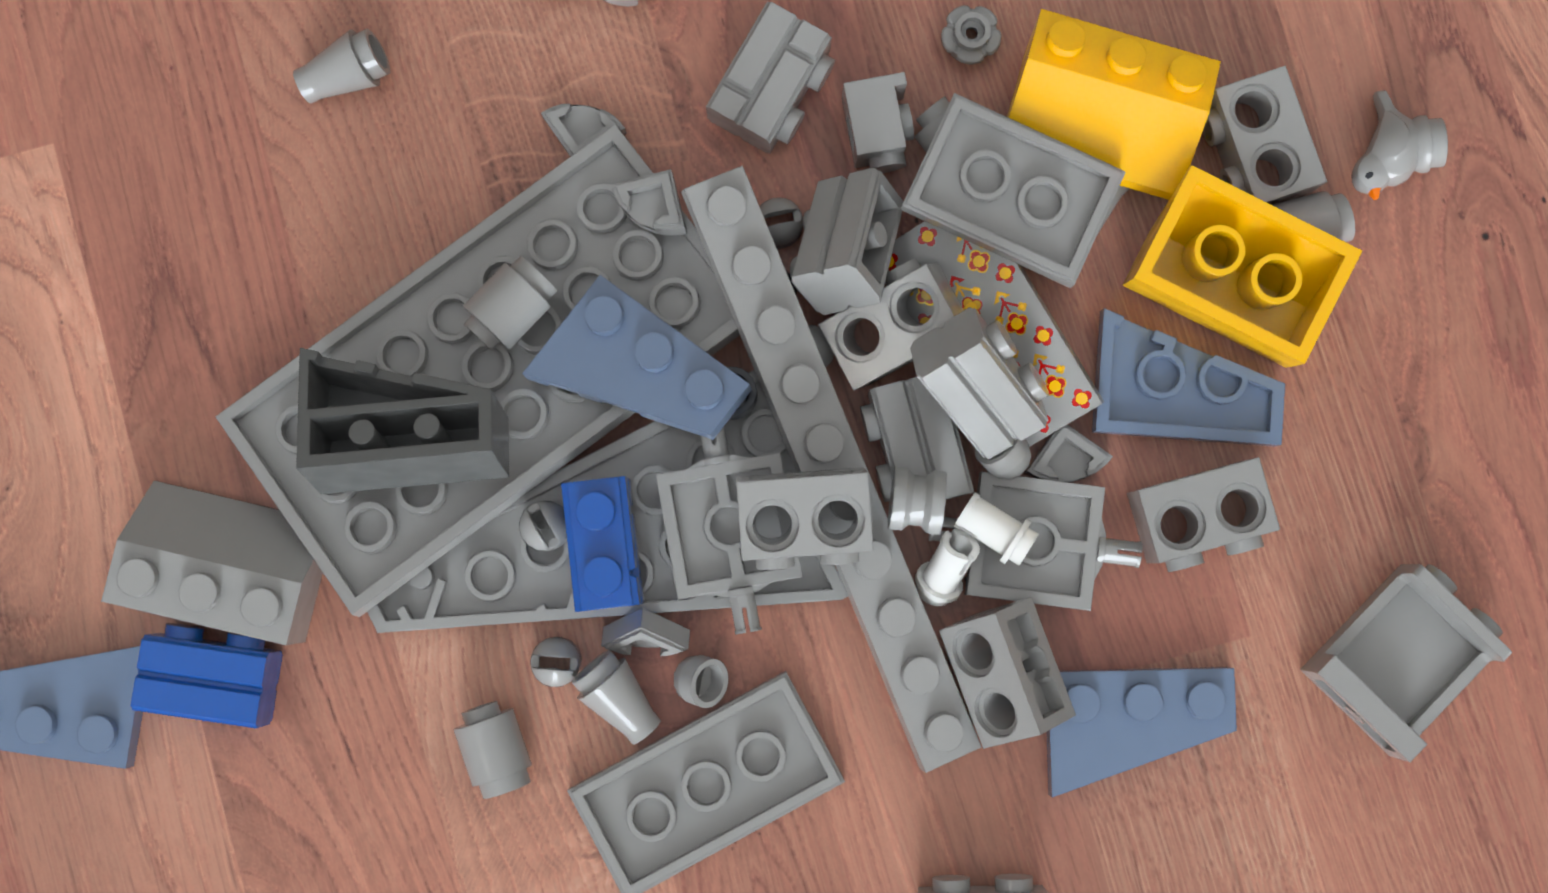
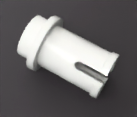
M975 492L957 519L954 527L958 530L961 529L1001 554L1000 562L1003 564L1009 559L1019 566L1039 533L1029 528L1032 521L1026 518L1024 523H1021L981 498V495Z
M953 529L951 533L949 530L945 531L930 562L922 564L915 574L916 588L923 601L933 606H944L958 599L963 591L962 579L971 563L976 560L980 553V546L974 537L960 529Z

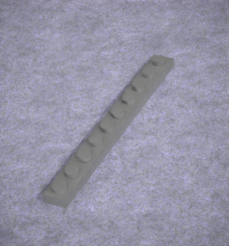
M743 165L683 189L681 192L796 471L805 472L864 467L868 472ZM868 472L874 551L859 552V562L835 566L917 764L922 771L927 773L982 746L894 532L888 529L887 515ZM832 501L826 504L820 511L819 525L829 533H842L853 524L855 518L854 508L844 501Z

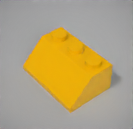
M1041 9L1023 56L1007 117L1125 171L1126 173L1120 186L1169 200L1190 167L1210 112L1221 61Z
M1191 165L1149 231L1122 286L1285 368L1306 363L1362 250Z

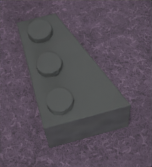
M300 348L296 469L320 494L509 477V418L491 389L415 372L413 376L381 370L373 363L356 360L355 364L322 357L318 351Z

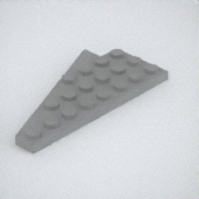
M753 370L749 374L756 384L758 400L750 414L741 419L728 420L724 425L729 455L733 454L751 458L780 452L784 473L797 472L756 372ZM744 400L738 408L742 407L746 401ZM654 421L556 471L367 611L377 633L629 615L641 608H645L653 613L731 608L729 597L711 594L678 600L656 475L688 469L700 460H704L700 435ZM716 438L712 439L714 445L716 444ZM626 476L631 480L633 498L631 514L635 516L644 603L633 606L575 612L567 541L559 548L551 551H540L530 547L521 537L519 531L520 517L529 505L537 501H551L563 507L561 483ZM541 510L531 515L546 542L556 537ZM820 555L799 557L803 577L773 582L758 592H754L757 606L842 600L848 597L835 565H822Z

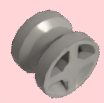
M895 466L890 491L888 529L902 531L908 525L921 526L927 534L940 535L945 511L947 473L932 471L927 476L913 475L909 468Z

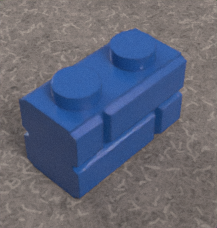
M626 476L561 483L575 612L643 604L644 596L635 516L631 514V507L633 506L631 480Z
M166 623L165 633L146 634L141 639L137 663L138 674L135 677L130 705L132 710L256 729L269 725L272 721L277 695L276 685L279 682L283 658L281 650L264 648L265 640L231 632L227 633L226 642L203 639L205 628L175 623Z

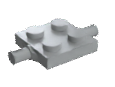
M723 427L715 437V445L712 443V439L700 436L704 460H700L688 469L657 474L656 480L678 600L707 594L729 597L736 635L746 633L743 607L747 611L750 632L762 630L754 592H758L770 583L801 578L803 575L799 557H794V567L779 570L756 569L755 560L742 561L736 486L737 476L784 473L780 452L751 458L733 454L729 455L725 428ZM774 505L760 509L753 520L756 531L766 538L782 536L789 529L791 517L788 512Z
M982 471L979 473L977 494L1021 523H1024L1026 518L1032 521L1029 528L1039 533L1019 566L1009 559L1003 564L1000 562L1001 554L977 540L980 546V553L967 570L964 595L1010 601L1032 597L1034 604L1091 611L1094 580L1103 563L1139 568L1142 557L1118 554L1117 551L1142 553L1143 545L1141 541L1134 542L1106 538L1102 521L1105 487L1021 476L1011 479H999L989 472ZM944 517L942 527L956 529L954 525L957 519ZM941 531L940 535L929 534V541H940L945 531Z

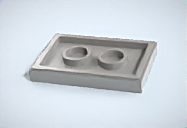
M954 93L900 210L1071 288L1076 283L1126 172Z

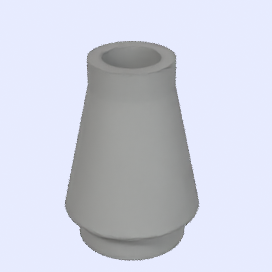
M350 29L306 65L294 70L293 76L304 99L312 104L323 98L379 86L380 78L390 74L391 70L385 51L373 32L365 29L356 33Z
M611 650L595 658L572 681V684L580 692L577 699L623 733L633 745L646 738L661 722V719L651 708L626 659L621 658L618 660Z

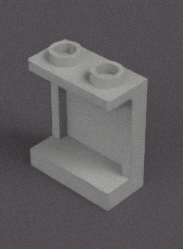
M1401 564L1300 669L1382 750L1391 757L1411 762L1427 745L1420 737L1421 733L1489 662H1504L1512 654V651L1499 639L1503 634L1500 626L1477 608L1469 610L1453 595L1457 591L1455 583L1444 572L1431 564H1428L1426 567L1421 564Z

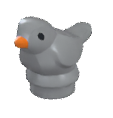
M1385 90L1377 91L1373 95L1374 105L1378 114V125L1365 154L1356 162L1351 175L1354 188L1361 193L1368 194L1373 200H1378L1380 192L1385 187L1397 186L1407 181L1414 171L1428 173L1430 168L1444 167L1448 153V138L1444 120L1442 118L1428 119L1426 115H1420L1411 120L1394 107L1391 98Z

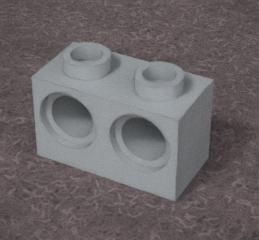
M1286 65L1214 90L1210 112L1202 133L1209 146L1217 147L1224 167L1220 170L1221 180L1269 204L1308 195L1327 182ZM1235 104H1247L1257 112L1259 117L1258 128L1246 127L1239 122L1235 114ZM1257 160L1268 161L1277 168L1279 173L1278 186L1267 185L1259 179L1256 173Z
M912 259L887 273L885 281L888 286L883 289L880 304L861 308H854L849 305L848 310L834 313V316L818 324L853 391L866 387L913 362L910 351L913 341L936 327L943 328L947 320L964 311L939 263L925 264L920 267L917 259ZM917 288L926 291L931 296L934 304L933 314L924 324L915 321L907 310L908 298ZM863 318L873 322L879 331V343L871 353L862 350L857 345L854 336L855 328Z
M1259 457L1127 493L1138 535L1143 545L1146 563L1165 562L1168 572L1205 563L1202 552L1213 548L1225 546L1227 556L1261 548L1264 546L1261 535L1280 530ZM1229 492L1238 494L1246 506L1245 517L1237 526L1229 524L1221 512L1222 500ZM1170 508L1179 510L1187 521L1186 534L1177 543L1169 541L1161 530L1162 516Z
M864 467L737 476L736 486L742 561L755 560L756 569L779 570L795 566L794 557L820 555L822 565L853 564L859 562V552L874 551L869 477ZM832 501L847 502L855 511V518L851 527L838 534L825 531L818 522L820 511L826 504ZM766 506H779L785 509L791 517L789 529L780 537L766 538L760 535L753 525L757 512Z
M1032 597L974 614L939 630L947 651L948 660L954 669L969 710V716L976 728L983 749L1042 735L1076 716Z

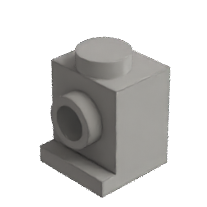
M905 72L843 84L841 99L855 168L869 166V168L873 167L882 173H886L906 166L904 154L906 149L905 141L914 140V127L909 104L898 105V100L903 99L907 86Z

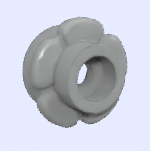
M963 5L955 8L947 16L946 21L948 24L947 27L942 29L941 41L945 50L959 62L969 65L981 63L987 55H993L999 48L1001 32L996 28L998 22L996 16L989 9L982 6L970 9L969 6ZM974 29L977 32V37L969 39L966 36V31Z

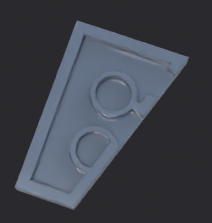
M599 275L522 373L528 380L546 386L559 387L577 393L580 397L599 403L605 402L639 413L642 417L713 440L752 390L748 382L601 275Z
M1105 308L1100 311L1095 387L1103 398L1104 403L1093 409L1092 433L1272 447L1282 445L1285 383L1218 355L1212 356L1178 342L1175 337L1158 330H1149L1125 320L1124 316Z
M140 646L0 671V750L123 769L133 767L143 712L134 711L130 706L134 681L138 674L137 663Z
M1200 667L1060 671L1076 716L1046 732L1048 795L1053 798L1237 731L1234 668Z

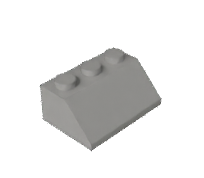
M153 481L116 541L101 602L282 645H292L306 642L323 572L280 510Z

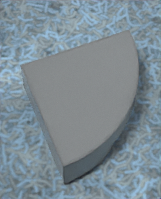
M560 104L541 113L543 119L570 157L613 125H616L623 135L627 133L625 127L615 116L605 110L591 106Z
M671 169L611 184L621 209L639 227L660 235L675 236L687 234L675 178Z
M1067 424L1049 436L1025 473L1037 479L1070 483L1098 472L1113 456Z
M641 608L604 626L601 646L624 655H631L632 646L645 648L661 647L660 656H670L688 650L690 630L645 608Z

